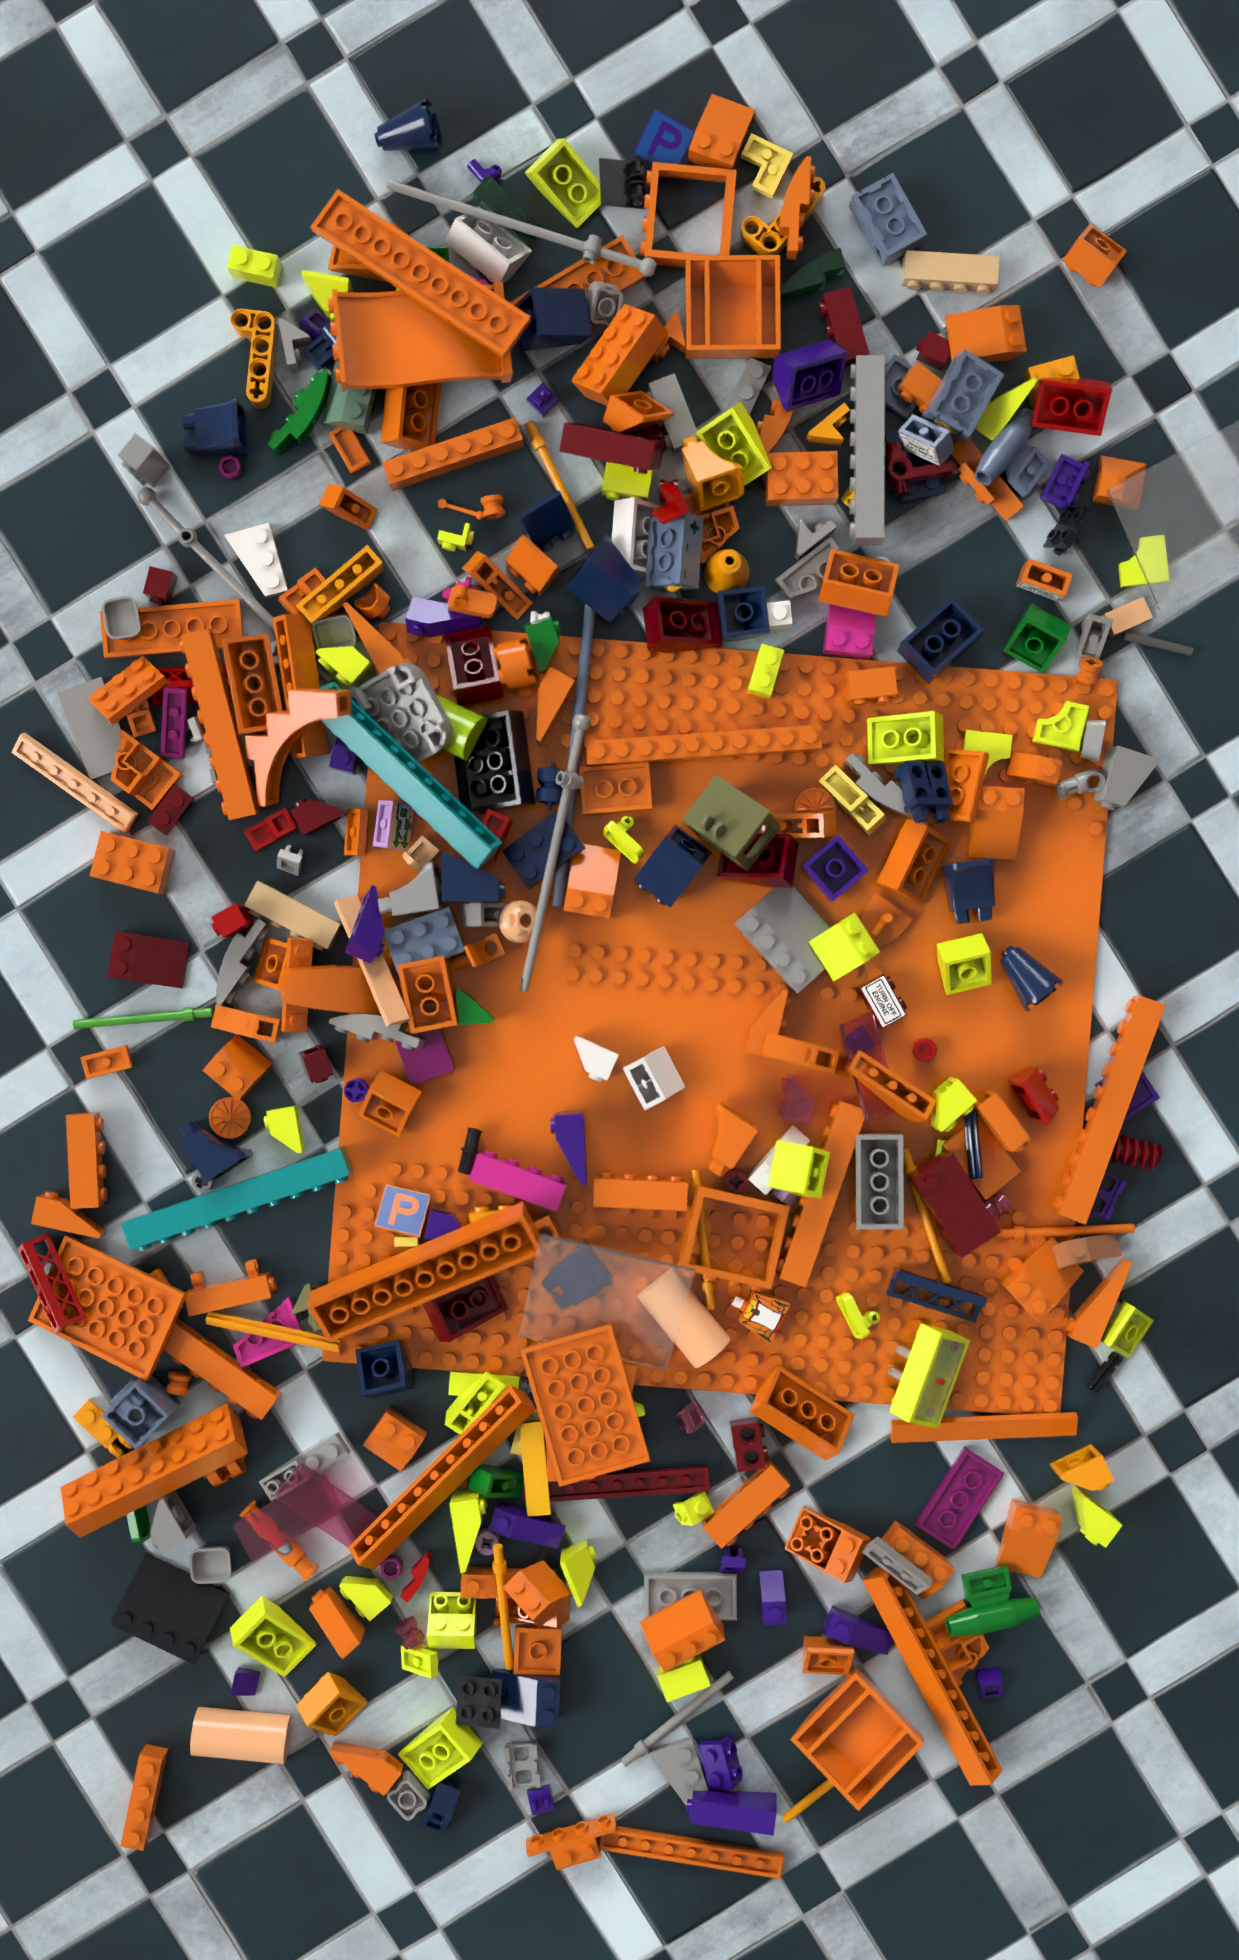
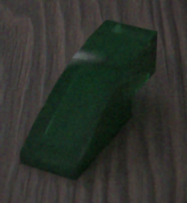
M489 175L474 190V200L487 211L542 228L523 206ZM505 227L527 247H530L537 238L536 236Z
M841 248L826 252L811 260L792 275L780 289V302L822 290L826 282L825 279L843 274L846 265Z

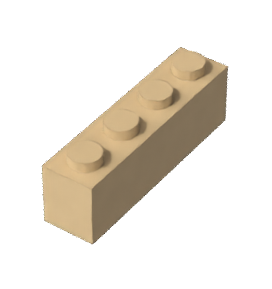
M906 250L902 264L901 287H907L909 290L930 288L934 292L949 289L954 290L956 293L977 291L981 295L994 292L998 285L1000 256Z
M260 881L256 882L244 905L250 908L248 913L261 919L263 915L271 919L269 924L282 929L284 926L290 929V935L295 938L305 937L313 939V947L320 951H323L324 948L331 949L343 924Z

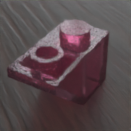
M787 1073L786 1078H782L781 1091L785 1093L784 1101L779 1102L778 1115H782V1120L812 1124L814 1099L794 1074Z

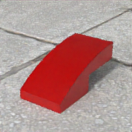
M285 807L266 817L264 821L244 830V833L254 851L257 852L297 829V826Z
M429 1550L412 1566L410 1574L414 1578L402 1589L400 1597L406 1603L413 1597L423 1582L432 1555Z

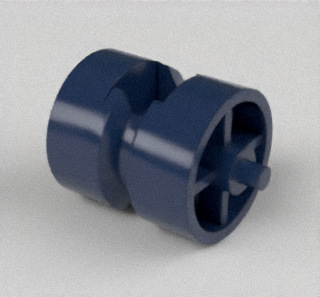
M551 763L549 768H538L537 780L541 787L536 791L535 802L546 803L545 805H548L547 810H552V806L560 804L563 790L561 785L556 783V775L559 771L565 770L556 768V763Z

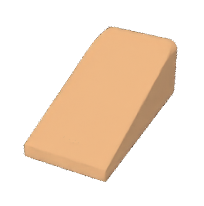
M1144 597L1102 615L1103 617L1113 619L1108 633L1110 638L1153 618Z

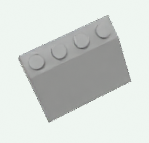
M794 886L792 888L774 887L734 923V926L795 994H798L825 969L809 941L830 927Z

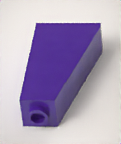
M693 1790L692 1799H687L686 1814H690V1824L774 1836L777 1813L776 1793Z

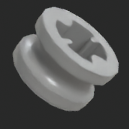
M197 1172L192 1177V1186L199 1192L209 1190L215 1180L209 1181L208 1184L201 1187L198 1184L200 1181H197L198 1177H202L201 1174Z

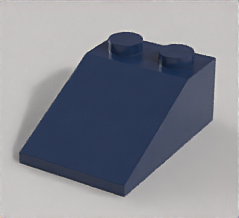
M560 490L518 514L522 532L543 553L550 551L554 547L553 544L557 541L562 540L563 542L571 538L576 530L575 523Z
M492 1668V1678L503 1679L504 1686H507V1694L502 1696L500 1719L533 1727L559 1728L561 1671L560 1676L514 1674V1669Z

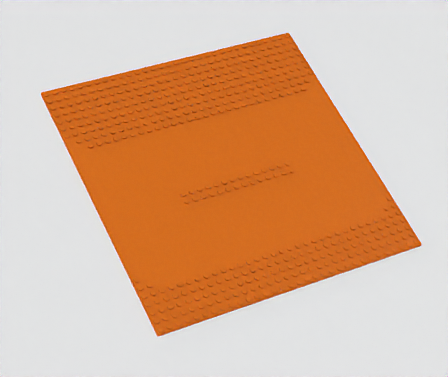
M381 622L378 632L401 653L404 659L409 658L412 664L422 670L435 694L457 704L445 636H415L407 633L406 624ZM491 630L494 647L503 642L526 637L529 645H525L526 650L532 652L537 671L535 678L538 680L542 672L539 670L527 633ZM559 636V642L545 669L548 671L551 666L574 679L575 685L542 744L536 740L540 685L538 682L512 690L506 689L505 685L501 683L503 698L462 705V707L479 715L505 710L523 711L534 797H536L537 789L541 787L537 780L538 768H549L551 763H556V768L567 770L581 637ZM593 638L585 715L590 717L591 726L584 732L579 768L587 767L586 741L821 724L822 749L815 752L649 763L653 807L651 810L583 815L581 788L577 790L572 829L583 844L618 850L603 836V829L610 821H614L617 824L621 822L624 816H630L633 818L634 824L631 830L626 833L643 848L645 853L636 864L621 853L610 919L564 912V907L552 906L556 871H554L530 987L527 992L520 990V984L530 940L524 943L512 942L503 935L500 927H462V903H445V908H452L465 945L498 933L505 948L506 954L474 968L470 964L458 971L453 969L450 958L445 959L456 1010V991L461 988L496 1019L492 1023L456 1025L441 1028L455 1070L412 1085L422 1091L400 1137L359 1117L358 1114L364 1100L351 1102L344 1094L345 1085L355 1078L365 1080L370 1088L380 1070L410 1085L395 1043L397 1040L389 1042L381 1039L379 1035L378 1040L364 1042L355 1038L357 1034L348 1032L338 1148L345 1146L353 1173L348 1176L349 1180L335 1184L328 1283L416 1247L394 1246V1237L399 1233L374 1228L385 1185L431 1195L419 1245L429 1241L424 1239L432 1208L454 1213L464 1227L470 1224L469 1213L474 1211L476 1206H488V1210L498 1209V1205L511 1204L513 1206L520 1202L524 1203L532 1220L550 1213L562 1238L558 1242L559 1246L548 1252L546 1249H543V1254L492 1274L508 1309L452 1342L439 1341L421 1304L340 1338L342 1341L340 1351L323 1350V1360L357 1364L355 1349L401 1340L412 1368L485 1373L488 1371L491 1374L528 1377L520 1351L521 1348L611 1323L621 1359L638 1363L634 1385L757 1395L759 1389L779 1365L831 1400L892 1405V1400L900 1381L889 1376L887 1370L890 1367H894L903 1372L908 1360L897 1354L895 1347L902 1345L911 1350L916 1333L922 1323L950 1330L970 1340L946 1409L1016 1415L1061 1413L1070 1289L1049 1313L1039 1322H1036L1000 1284L1051 1236L1025 1237L1024 1240H1014L1013 1238L995 1239L993 1237L962 1258L952 1251L931 1216L952 1280L946 1284L983 1295L987 1298L985 1307H980L976 1323L889 1296L886 1292L894 1267L940 1282L942 1280L909 1178H906L905 1174L904 1229H856V1145L806 1288L779 1279L777 1271H775L772 1289L764 1288V1293L784 1298L790 1303L771 1344L741 1324L738 1320L741 1311L730 1306L736 1293L748 1298L752 1291L750 1289L751 1285L742 1283L741 1287L728 1284V1280L719 1278V1282H715L716 1290L714 1291L716 1309L709 1311L731 1340L714 1358L704 1365L694 1368L636 1294L673 1265L706 1306L705 1292H702L701 1285L703 1274L697 1273L696 1277L682 1274L683 1270L679 1269L677 1265L693 1199L691 1170L700 1169L702 1186L730 1192L724 1184V1175L730 1168L727 1167L720 1177L709 1170L708 1166L713 1158L711 1151L718 1132V1117L715 1109L717 1100L757 1125V1134L733 1167V1169L736 1168L743 1171L746 1177L792 1125L810 1139L806 1146L822 1148L824 1139H821L824 1127L830 1125L832 1117H829L830 1109L833 1103L837 1104L838 1100L867 1110L859 1134L891 1132L903 1134V1149L909 1148L913 1163L917 1165V1168L935 1156L937 1139L948 1140L964 1127L963 1114L955 1120L957 1124L947 1132L945 1130L940 1132L931 1126V1113L926 1121L915 1125L895 1112L851 1073H849L847 1078L779 1059L744 1052L749 1028L781 989L789 990L788 995H791L789 1008H784L783 1018H786L784 1031H779L781 1036L852 1055L841 1039L861 1025L874 1043L864 1053L930 1097H932L933 1091L949 1077L959 1079L975 1099L986 1090L996 1092L1029 1135L1030 1139L1026 1141L1027 1146L1019 1152L1005 1150L1021 1172L987 1200L982 1199L983 1203L999 1229H1012L1013 1226H1023L1024 1228L1075 1226L1076 1221L1055 1214L1053 1205L1057 1195H1061L1063 1186H1061L1062 1179L1065 1173H1069L1071 1164H1069L1070 1157L1074 1151H1077L1079 1145L1077 1139L1080 1131L1083 1129L1108 816V810L1101 808L1100 803L1093 801L1095 793H1075L1066 796L1064 800H1060L1057 795L1058 791L1055 790L1057 789L1055 785L1049 787L1007 776L1006 772L1010 759L994 762L986 772L983 786L1025 788L1024 812L1017 856L1015 861L995 859V906L992 907V920L978 921L976 909L969 910L970 923L956 924L953 912L949 911L941 867L954 863L984 860L969 858L971 823L947 820L942 824H935L931 814H929L930 820L922 823L950 840L952 844L923 905H920L877 883L906 819L912 821L914 819L889 811L872 802L885 814L886 821L869 836L835 801L837 835L841 837L869 871L837 899L829 902L800 866L835 836L794 838L799 843L793 880L794 888L829 927L853 913H856L859 920H861L862 912L875 892L913 920L898 938L888 944L877 947L880 952L862 965L835 981L832 980L827 970L824 969L798 994L791 990L734 926V923L774 887L718 878L721 852L696 836L682 821V818L715 775H718L772 814L794 813L795 801L799 794L806 789L821 788L825 790L819 783V780L835 765L855 783L859 778L843 763L852 753L855 756L859 754L867 762L866 767L871 772H877L883 778L882 784L884 786L891 780L894 783L896 781L900 782L899 779L895 778L894 770L901 764H868L867 718L930 711H936L943 715L944 755L946 748L963 750L965 730L1013 735L1011 753L1040 755L1063 761L1058 778L1060 781L1071 778L1076 773L1091 769L1101 773L1106 750L1108 747H1113L1118 682L1115 679L1100 678V681L1096 684H1086L1078 681L1076 676L949 666L928 684L909 663L783 653L771 697L766 699L747 693L759 651L708 648L662 653L648 651L647 643ZM497 661L498 669L501 670L499 661ZM375 666V677H376L377 675H379V672H378V670H377V668H376V666ZM895 666L898 694L892 698L891 702L878 703V699L868 700L869 704L855 706L854 702L848 703L845 674L848 671ZM1066 701L1088 705L1087 720H1106L1099 761L1094 762L1080 757L1082 742L1079 752L1032 742L1037 719H1049L1056 716L1062 710ZM441 750L419 762L450 793L454 794L460 802L454 755ZM369 767L367 769L364 808L368 809L369 819L366 834L367 847L365 849V856H361L358 886V898L361 905L371 885L376 886L378 899L389 898V892L404 887L420 873L405 861L402 856L405 851L373 847L378 801L407 802L402 800ZM1097 775L1090 777L1088 786H1096L1099 777ZM535 802L533 805L495 811L514 821L496 862L489 861L479 867V869L500 878L501 883L506 885V897L501 898V903L521 900L531 903L537 909L543 880L533 888L528 889L502 850L559 809L558 804L552 806V810H547L548 805H545L546 803ZM414 810L409 849L423 835L440 850L431 862L438 863L442 883V853H447L466 863L468 862ZM487 812L474 813L473 815L482 823ZM676 824L710 850L712 854L673 905L669 907L659 903L651 892L641 889L633 878ZM573 858L569 861L566 892ZM433 912L400 917L393 916L392 913H381L383 929H389ZM526 914L520 917V924L524 928L530 925V917ZM982 933L991 952L992 985L946 995L938 964L937 944ZM383 937L382 943L385 946L382 954L405 1005L400 977L394 961L388 956V945L385 937ZM493 941L487 942L486 951L489 954H495L497 951L496 943ZM1011 945L1014 948L1017 946L1022 948L1064 982L1061 986L1058 983L1054 985L1057 990L1037 1006L1032 1003L1028 1005L1031 1010L1027 1012L1023 1008L1000 962L1003 958L1001 953ZM353 956L352 966H360L358 959ZM880 974H884L885 977L889 976L896 987L893 989L897 998L901 997L907 1006V1009L904 1010L907 1014L905 1017L883 1029L878 1028L857 990V987ZM407 1021L408 1024L405 1031L411 1033L409 1021ZM576 1035L619 1054L607 1081L602 1079L601 1082H598L588 1077L590 1073L585 1071L574 1042ZM927 1038L936 1044L937 1053L931 1061L923 1062L915 1058L912 1049L917 1040ZM664 1046L685 1088L666 1100L644 1110L623 1067ZM1030 1066L1042 1069L1047 1077L1046 1085L1049 1089L1052 1088L1059 1098L1057 1104L1060 1108L1047 1125L1030 1120L1008 1082L1009 1078ZM584 1111L586 1185H581L556 1140V1134L551 1133L550 1119L555 1117L556 1112ZM468 1127L482 1130L477 1151L484 1153L485 1150H490L497 1153V1158L506 1161L507 1158L519 1161V1166L528 1169L529 1166L541 1169V1174L550 1177V1174H555L563 1177V1182L567 1183L557 1212L470 1181V1175L459 1173L458 1166L463 1151L461 1147H464ZM601 1172L613 1173V1177H622V1174H636V1178L645 1179L646 1175H659L660 1179L669 1180V1176H682L683 1180L688 1181L687 1211L593 1207L594 1176H599ZM749 1180L746 1189L741 1193H736L784 1204L771 1194L774 1188L765 1195ZM800 1196L796 1198L789 1208L779 1258L784 1257L786 1251L783 1249L787 1235L791 1236L793 1227H791L793 1216L795 1213L799 1214L801 1205H798ZM704 1197L711 1268L764 1280L778 1213ZM543 1228L539 1231L542 1239L547 1240L552 1237V1232L548 1228ZM697 1229L689 1263L702 1266ZM1074 1235L1052 1236L1058 1243L1074 1240ZM583 1239H586L612 1272L613 1282L592 1293L574 1305L572 1303L562 1309L555 1300V1297L563 1292L562 1288L558 1284L548 1291L542 1284V1280L549 1273L553 1265ZM896 1280L893 1291L903 1293L910 1288L907 1283ZM923 1288L914 1291L920 1300H925L932 1296L929 1290ZM844 1292L849 1293L853 1297L862 1316L868 1311H875L880 1315V1321L867 1328L870 1331V1335L863 1339L855 1338L836 1301V1297ZM912 1293L907 1295L910 1297H914ZM945 1295L937 1298L942 1307H947L954 1303L951 1297ZM934 1300L929 1302L932 1304H936ZM964 1302L959 1305L962 1313L972 1315L974 1304ZM956 1342L953 1344V1349L956 1348Z

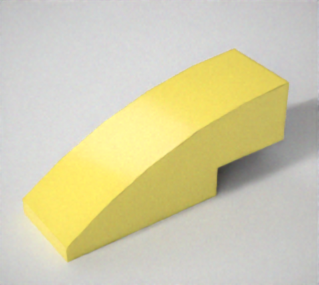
M836 765L819 780V783L825 790L832 795L842 809L869 836L886 821L885 814Z

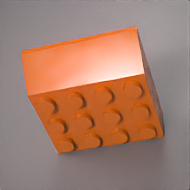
M780 255L686 256V359L775 358L776 355L780 354Z
M857 1667L807 1716L790 1739L858 1811L925 1744L924 1736Z

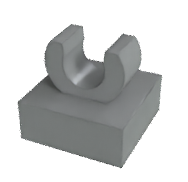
M198 716L188 719L187 731L191 730L193 738L190 741H204L203 734L206 733L204 724L200 723Z
M288 845L285 850L280 849L277 855V869L299 876L302 870L303 850L300 849L298 854L291 853V845Z

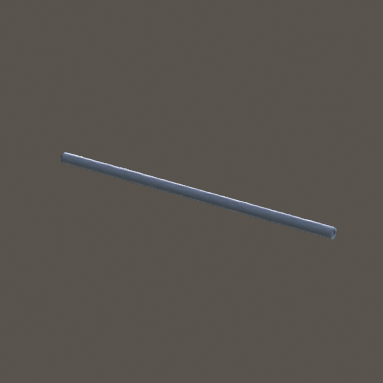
M585 604L573 719L577 714L585 715L596 615V611L587 604ZM572 720V729H571V738H570V747H569L568 762H569L570 753H571V748H572L573 739H574L575 730H576V729L574 728V726H573V720ZM580 755L576 769L577 774L579 772ZM577 789L571 792L566 820L572 828ZM569 861L556 870L552 906L564 907Z

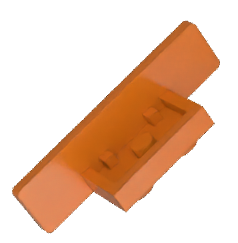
M970 437L961 442L958 440L953 444L955 450L951 454L961 465L958 468L961 472L959 477L967 486L971 485L976 491L974 495L981 504L984 502L987 505L992 504L1005 521L1009 520L1024 507V504L1000 475L989 485H982L975 479L974 474L983 453Z
M614 1813L601 1815L589 1821H580L575 1825L557 1828L544 1834L533 1835L526 1839L527 1856L530 1857L550 1851L556 1870L601 1858V1851L596 1837L617 1831L616 1816Z

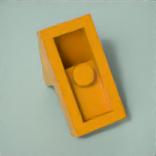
M843 403L810 430L806 437L807 441L811 443L842 445L844 438L835 429V426L839 429L848 421L847 416L850 411L848 406Z

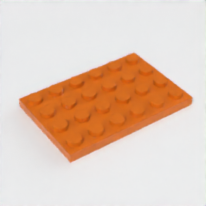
M65 1235L57 1254L86 1318L67 1326L65 1330L55 1334L38 1297L28 1321L145 1381L150 1380L187 1293L71 1235ZM52 1264L48 1273L49 1276L54 1278L58 1272L56 1265ZM56 1283L53 1289L55 1296L65 1299L67 1294L65 1286ZM65 1305L63 1314L66 1320L78 1316L74 1307Z
M611 1323L520 1349L559 1487L650 1461Z

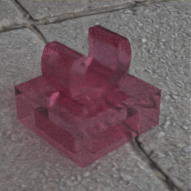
M697 1402L689 1403L674 1415L675 1419H682L683 1424L679 1426V1429H686L687 1434L696 1432L705 1423Z

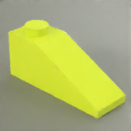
M1033 377L990 401L975 429L993 441L997 434L1006 426L1036 384L1038 378Z
M486 1371L466 1388L447 1409L445 1425L461 1435L490 1406L506 1386V1383Z

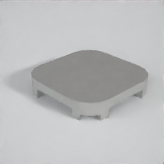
M403 662L392 666L350 692V698L418 763L441 751L450 743L452 738L450 720L427 677L414 664Z

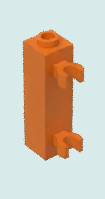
M257 1259L245 1262L248 1277L205 1286L203 1271L195 1272L190 1275L194 1289L186 1292L185 1302L188 1315L190 1317L272 1298L275 1295L274 1291H277L276 1280L274 1277H271L270 1272L259 1274Z

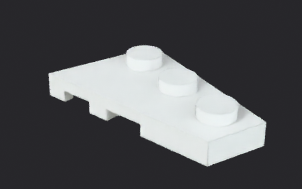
M269 523L224 535L266 598L288 591Z

